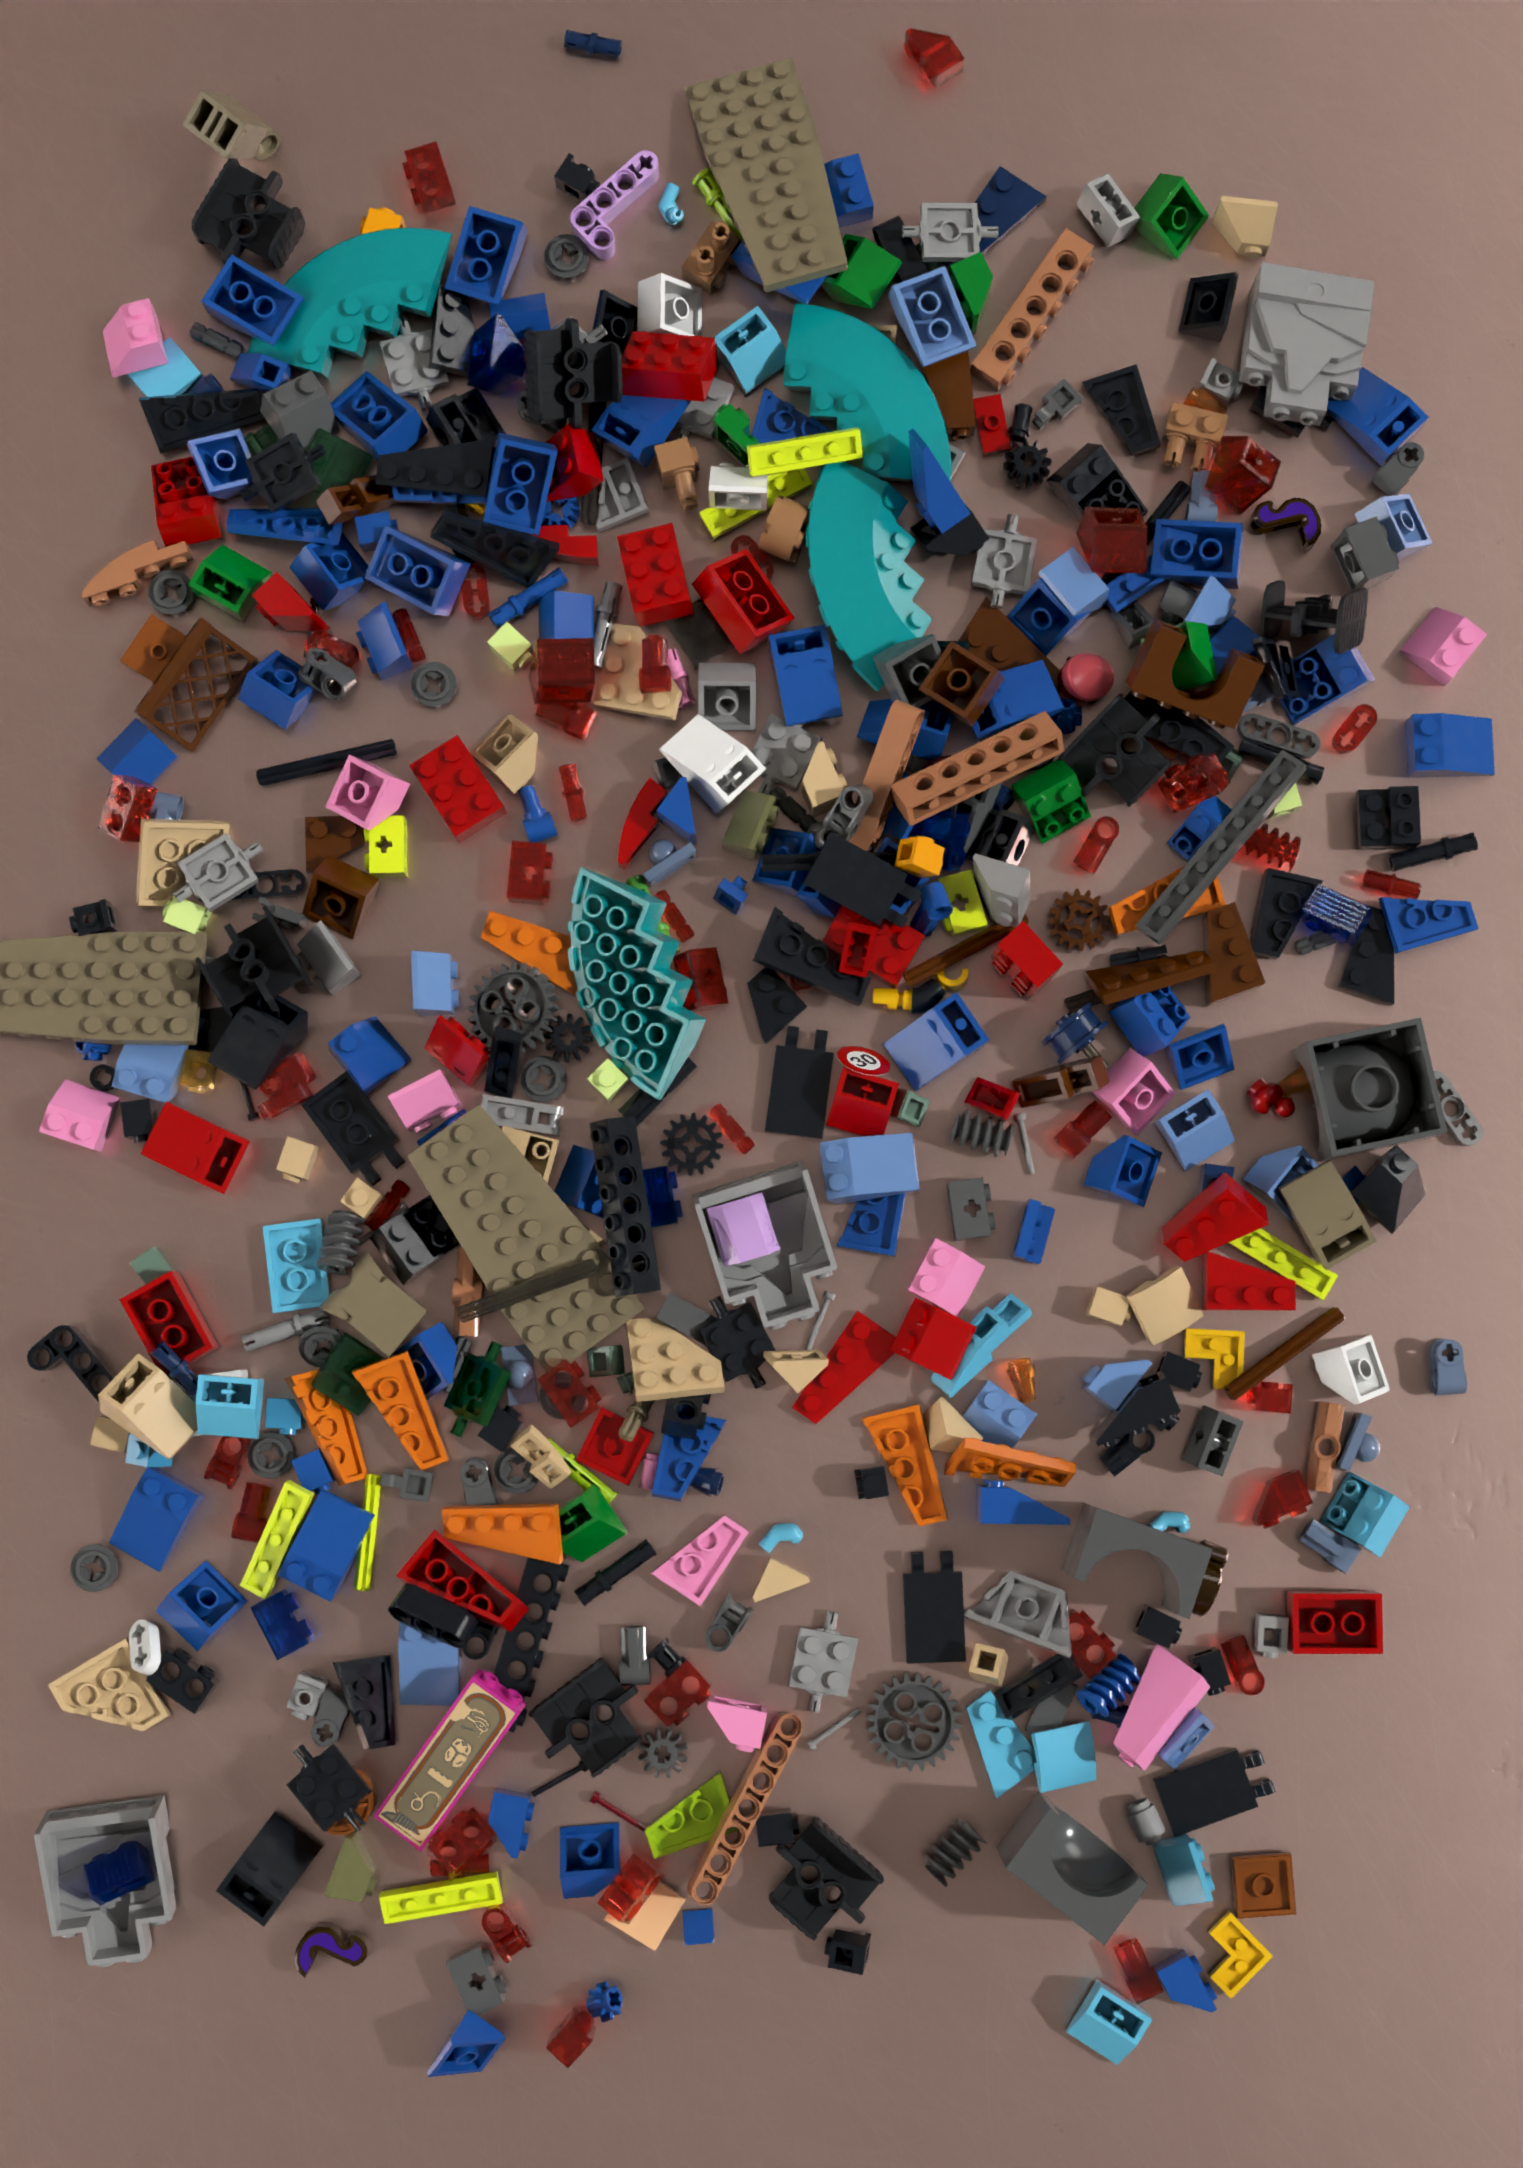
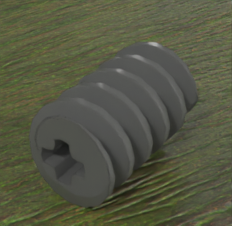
M965 1109L961 1116L959 1111L957 1113L949 1142L953 1143L959 1136L960 1145L963 1147L968 1140H971L972 1150H975L979 1144H982L984 1154L993 1147L994 1157H997L1001 1151H1004L1006 1156L1014 1133V1124H1009L1003 1130V1121L999 1120L993 1127L992 1117L988 1116L981 1123L980 1113H976L970 1119V1110Z
M334 1210L327 1218L329 1223L325 1227V1234L327 1236L322 1238L324 1247L319 1250L321 1258L317 1260L316 1266L331 1274L347 1275L348 1272L345 1270V1267H354V1262L347 1258L357 1256V1251L351 1249L350 1246L360 1244V1241L354 1238L353 1235L362 1234V1229L355 1225L364 1224L365 1219L349 1211Z
M958 1818L956 1823L959 1830L957 1831L949 1827L947 1830L951 1838L939 1837L943 1847L939 1848L932 1845L933 1857L925 1853L923 1854L926 1862L925 1867L945 1887H947L948 1883L944 1876L952 1879L956 1877L953 1867L959 1870L964 1869L961 1858L967 1861L972 1860L969 1849L979 1853L981 1848L977 1841L979 1840L987 1844L985 1839L970 1824Z

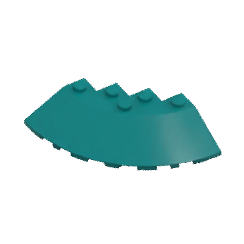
M422 228L384 229L353 237L323 251L302 266L284 284L287 288L304 297V301L275 346L252 337L247 353H262L287 363L290 369L305 373L312 371L314 375L328 379L335 351L363 358L369 331L396 338L404 311L431 318L452 233Z
M795 303L785 356L783 386L790 391H811L809 416L815 420L837 421V431L859 428L863 451L862 470L883 481L913 482L908 431L914 429L927 444L951 482L952 460L946 425L934 393L912 360L892 340L858 318L817 305Z
M844 461L825 464L816 480L813 499L808 507L810 516L809 524L806 525L805 540L806 547L809 548L811 567L808 571L811 585H814L820 602L818 608L826 627H831L838 640L835 642L840 651L844 649L847 656L853 662L851 666L877 692L884 685V682L872 657L896 643L922 637L932 621V618L912 601L925 579L904 562L917 540L896 523V520L909 501L887 482Z
M580 867L571 903H573L571 921H568L571 948H568L570 971L574 973L577 986L576 996L580 1008H584L593 1036L600 1047L606 1049L612 1058L613 1064L617 1068H621L640 1089L661 1100L696 1046L706 1021L705 1018L683 1007L693 980L670 969L680 941L657 930L667 903L642 890Z

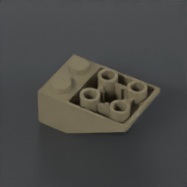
M1330 1159L1279 1188L1313 1258L1325 1270L1376 1242L1363 1213Z

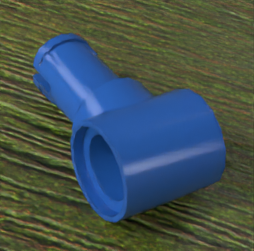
M529 785L519 789L518 792L525 811V820L522 822L530 844L533 845L558 836L551 814L546 812L545 808H542L534 786Z

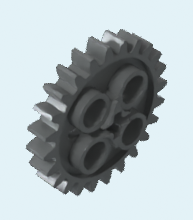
M512 962L510 969L505 964H501V972L491 968L492 977L488 979L482 975L481 978L484 985L474 986L479 992L478 995L469 996L475 1002V1005L467 1007V1010L474 1014L468 1018V1022L475 1025L471 1031L479 1035L478 1039L483 1044L486 1043L488 1049H491L495 1027L500 1026L504 1028L508 1023H511V1030L524 1034L521 1053L525 1054L526 1045L536 1049L535 1040L539 1039L545 1042L542 1033L544 1031L552 1033L553 1030L548 1024L558 1020L552 1016V1012L560 1010L558 1006L552 1003L559 999V996L552 992L555 989V985L548 982L549 977L544 973L540 974L541 971L535 966L531 968L527 963H523L520 967L516 962ZM523 984L522 991L519 994H515L517 987ZM503 988L505 989L507 998L504 997L502 993ZM499 999L497 1007L491 1009L493 1002ZM508 999L514 1003L513 1007L508 1001ZM535 1008L534 1015L531 1018H527L529 1011ZM519 1019H520V1020L523 1022V1024H524V1029H523V1030H522V1027H521V1024H520Z
M916 1672L914 1680H910L908 1674L904 1673L903 1682H899L893 1676L894 1685L892 1687L882 1683L885 1690L884 1694L874 1692L875 1697L879 1700L878 1703L871 1702L868 1704L875 1711L873 1714L866 1715L867 1720L874 1722V1724L866 1727L867 1732L876 1733L870 1739L871 1744L880 1742L876 1750L877 1754L886 1751L885 1761L887 1763L896 1758V1767L898 1769L903 1762H907L909 1771H912L914 1763H918L919 1768L923 1771L924 1762L929 1761L935 1767L934 1758L936 1756L944 1761L946 1760L943 1753L944 1749L954 1751L953 1746L949 1743L950 1740L960 1739L953 1732L954 1729L962 1728V1724L954 1721L955 1718L962 1715L961 1711L952 1710L958 1704L957 1699L948 1701L947 1698L952 1691L947 1689L941 1692L942 1681H938L933 1686L931 1684V1675H928L925 1681H921L919 1672ZM901 1695H910L913 1698L912 1706L906 1710L900 1709L897 1706L898 1698ZM930 1705H937L941 1709L940 1716L935 1720H929L925 1717V1710ZM893 1710L908 1718H913L917 1714L921 1723L938 1727L939 1731L933 1732L920 1725H915L912 1729L907 1720L890 1716L889 1711ZM899 1723L902 1725L903 1732L899 1737L892 1738L888 1736L887 1728L890 1724ZM925 1733L931 1737V1742L926 1748H919L915 1745V1738L919 1734Z

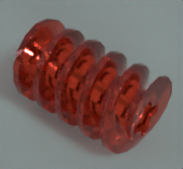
M1264 823L1259 829H1256L1244 844L1246 846V855L1249 856L1253 850H1257V860H1260L1264 854H1267V864H1271L1277 858L1278 868L1281 869L1287 862L1289 863L1290 872L1300 851L1301 838L1295 836L1290 842L1289 832H1285L1279 838L1278 828H1274L1268 834V824Z

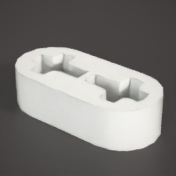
M141 1619L133 1624L129 1632L131 1667L134 1671L141 1674L152 1675L156 1672L161 1662L159 1630L155 1624Z

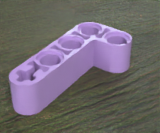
M644 150L637 153L571 212L570 220L574 236L579 237L586 244L588 251L596 259L608 260L615 254L614 233L608 224L658 180V158L653 152ZM623 183H628L632 185V187L628 190H622L619 188V186ZM603 201L611 203L607 208H600L598 206ZM580 220L590 221L589 225L584 227L577 225ZM602 239L609 241L608 245L604 247L596 245L597 241Z

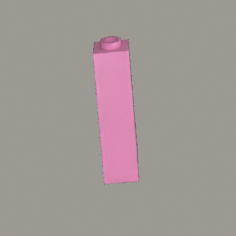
M1159 1644L1156 1645L1113 1743L1120 1752L1118 1758L1130 1768L1136 1765L1143 1771L1146 1770L1210 1689L1209 1684L1201 1674Z

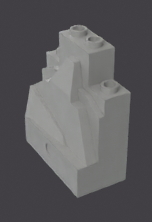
M1265 262L1261 263L1248 294L1239 382L1248 383L1251 386H1267L1264 417H1270L1277 421L1300 422L1306 426H1320L1327 412L1328 397H1332L1335 400H1351L1358 387L1362 353L1367 344L1374 281Z
M802 1160L692 1194L725 1304L740 1305L749 1301L748 1297L754 1296L763 1327H770L771 1330L786 1326V1321L798 1318V1321L810 1319L815 1316V1312L820 1311L810 1278L814 1276L816 1279L826 1278L832 1275V1271L838 1269L808 1170ZM762 1192L780 1250L742 1263L723 1266L705 1208Z
M165 1795L46 1811L34 1833L52 1937L62 1936L63 1938H71L82 1933L88 1966L97 1965L100 1968H104L117 1962L138 1963L143 1961L145 1958H148L153 1946L149 1923L152 1925H162L173 1918L177 1907L166 1840L170 1825Z

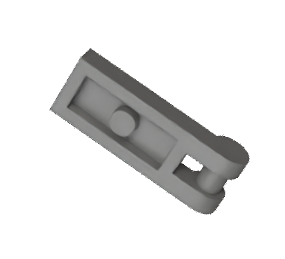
M483 1094L481 1106L499 1127L507 1126L523 1131L559 1136L561 1129L558 1127L559 1117L563 1116L564 1107ZM540 1113L548 1114L547 1125L538 1123Z

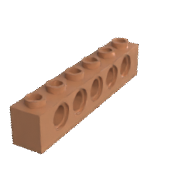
M1065 228L972 362L970 368L972 376L997 392L1003 384L1008 386L1016 373L1013 370L1018 362L1024 363L1032 350L1029 348L1034 339L1040 340L1047 329L1045 323L1048 318L1052 317L1054 319L1063 305L1060 302L1065 294L1070 296L1078 284L1076 278L1081 271L1086 273L1094 261V258L1091 257L1093 245ZM1068 263L1072 269L1063 270L1059 267V264ZM1051 285L1056 289V292L1048 293L1043 287ZM1037 308L1041 314L1033 316L1028 313L1027 309ZM1020 330L1025 334V337L1015 338L1011 332ZM1005 353L1010 359L1000 361L995 355Z
M1043 711L892 784L891 789L894 803L908 824L912 826L1065 752L1062 732L1046 711Z

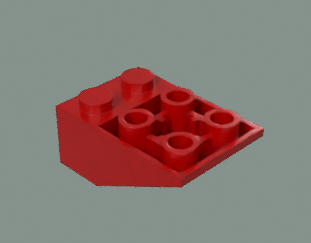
M193 457L151 465L157 527L165 547L183 541L189 545L222 538L216 497L208 495Z
M440 1015L424 1049L467 1086L472 1088L488 1069L490 1051L474 1035L467 1038L470 1034L452 1016L446 1020Z
M166 1101L140 1154L202 1185L225 1194L250 1141L237 1133Z

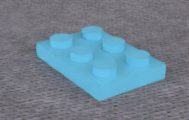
M322 1219L263 1226L272 1312L281 1313L320 1307L331 1294L329 1273L316 1266L317 1260L321 1258L319 1250L324 1247L322 1244V1238L324 1237Z

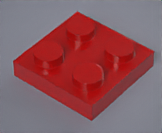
M601 1407L576 1461L629 1486L655 1432L640 1426L633 1440L627 1442L618 1436L619 1429L625 1418Z

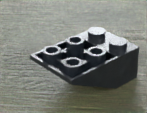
M1087 443L1046 480L1060 501L1106 549L1148 512L1104 447L1099 444Z
M252 995L247 998L213 1050L208 1063L256 1090L308 1033V1012L279 995L273 997L279 1007L274 1012L263 996Z
M431 1195L380 1226L370 1237L374 1246L403 1286L461 1246Z
M1162 1371L1139 1380L1117 1410H1112L1093 1433L1097 1446L1104 1444L1105 1448L1119 1443L1121 1441L1120 1437L1131 1432L1132 1436L1147 1431L1149 1429L1148 1425L1153 1422L1159 1421L1160 1424L1176 1418L1175 1413L1181 1410Z
M275 1811L232 1867L216 1892L264 1927L323 1846Z

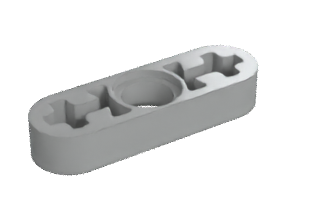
M1434 1071L1435 1080L1438 1079L1441 1083L1438 1085L1441 1094L1447 1091L1450 1094L1440 1100L1442 1110L1447 1101H1454L1459 1108L1455 1117L1447 1116L1443 1110L1448 1131L1455 1141L1462 1146H1471L1478 1143L1483 1134L1481 1125L1448 1078L1443 1073ZM1465 1115L1467 1119L1461 1122L1466 1128L1472 1127L1474 1129V1132L1471 1134L1473 1139L1471 1140L1469 1137L1463 1138L1461 1134L1464 1132L1461 1124H1457L1454 1127L1452 1122L1461 1119Z

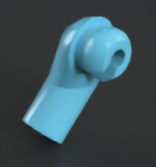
M667 183L658 207L665 221L676 225L682 221L684 216L683 210H679L675 203L680 188L673 183Z
M1164 1511L1148 1525L1160 1531H1164L1167 1527H1174L1178 1533H1185L1190 1529L1189 1517L1183 1512Z
M778 1523L770 1529L759 1542V1545L770 1553L779 1541H791L793 1544L799 1543L803 1538V1532L794 1523Z

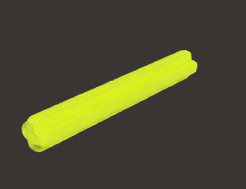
M366 1474L362 1509L375 1516L357 1553L354 1589L357 1591H369L371 1588L381 1489V1475Z

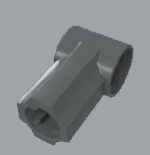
M646 1626L621 1627L620 1645L622 1659L619 1662L621 1686L650 1685V1658H647Z

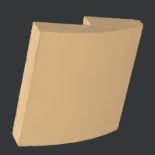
M1174 1265L1155 1281L1146 1280L1126 1296L1149 1345L1152 1346L1176 1335L1204 1316L1182 1266Z

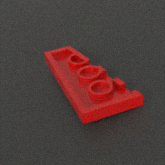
M857 1311L826 1357L829 1359L828 1366L804 1388L792 1408L817 1424L895 1354L890 1351V1348L896 1336Z

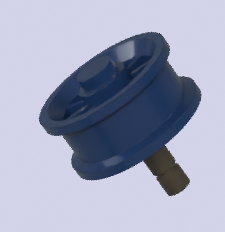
M1088 1002L1072 1016L1069 1012L1066 1013L1055 1023L1058 1028L1041 1042L1043 1046L1048 1044L1059 1057L1057 1063L1059 1065L1075 1052L1078 1054L1080 1051H1083L1088 1058L1100 1055L1091 1042L1095 1040L1094 1036L1109 1023L1107 1021H1100L1091 1010L1093 1006L1091 1002ZM1102 1058L1104 1066L1107 1068L1109 1064Z

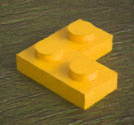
M1186 1328L1184 1330L1183 1358L1213 1359L1212 1389H1224L1226 1385L1243 1374L1245 1331Z
M1228 1910L1208 1932L1229 1954L1208 1976L1232 1999L1273 1956Z

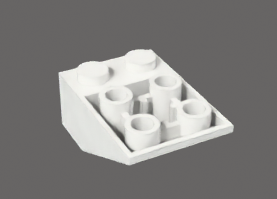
M699 714L659 749L683 777L687 778V782L716 814L766 770L746 746Z

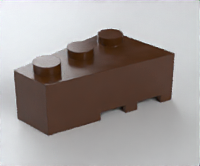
M1235 902L1208 911L1202 917L1204 951L1214 962L1215 973L1205 975L1206 1007L1258 989L1266 983Z

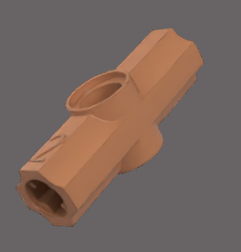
M458 1247L456 1278H454L452 1289V1304L454 1305L452 1335L478 1337L480 1306L483 1305L484 1283L463 1248Z
M1318 1402L1313 1438L1309 1443L1310 1457L1305 1482L1306 1489L1331 1493L1336 1460L1341 1451L1339 1441L1345 1410L1344 1405ZM1323 1439H1327L1331 1444V1450L1326 1455H1322L1318 1449V1445Z

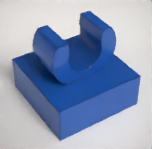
M739 875L733 883L724 878L719 884L713 899L737 915L748 894L743 892L748 882Z

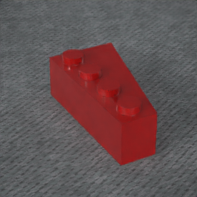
M436 1530L430 1534L396 1575L404 1584L409 1583L467 1609L477 1618L508 1632L513 1630L529 1610L519 1598Z

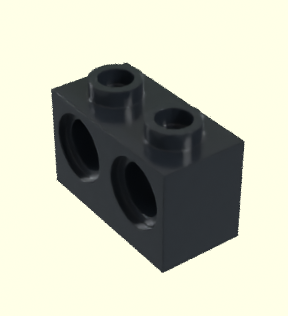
M711 1394L667 1399L661 1433L696 1440L697 1430H704L707 1413L702 1412L703 1404L709 1405ZM686 1415L691 1419L684 1420L681 1419L679 1416Z
M179 1647L176 1650L170 1648L161 1657V1662L156 1672L149 1675L146 1681L193 1714H196L202 1709L220 1680L215 1678L216 1672L208 1666L201 1664L199 1667L192 1662V1656ZM169 1662H173L179 1667V1674L176 1678L169 1676L166 1671ZM193 1679H198L203 1683L204 1689L202 1694H196L191 1690L190 1685Z

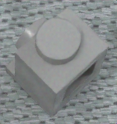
M1212 358L1196 392L1227 406L1230 398L1237 399L1244 384L1239 382V372L1218 363L1216 359ZM1219 379L1227 382V384L1220 383Z
M1254 1613L1253 1649L1260 1651V1656L1266 1658H1278V1653L1287 1654L1289 1617ZM1267 1630H1272L1274 1634L1270 1641H1266L1264 1638V1633Z
M305 1671L300 1672L286 1706L293 1709L291 1715L303 1720H308L309 1716H317L321 1698L330 1681ZM302 1693L310 1695L309 1703L301 1701Z

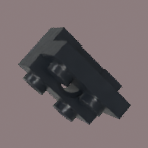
M477 387L459 396L454 394L433 404L426 417L427 423L442 446L486 439H494L497 443L498 433L506 434Z
M1418 786L1389 787L1388 789L1358 790L1356 792L1359 849L1385 848V850H1404L1415 848L1421 844Z
M992 808L980 833L965 857L955 856L960 860L973 864V857L976 853L1018 866L1033 834L1034 827L1027 817L1004 809L998 811Z

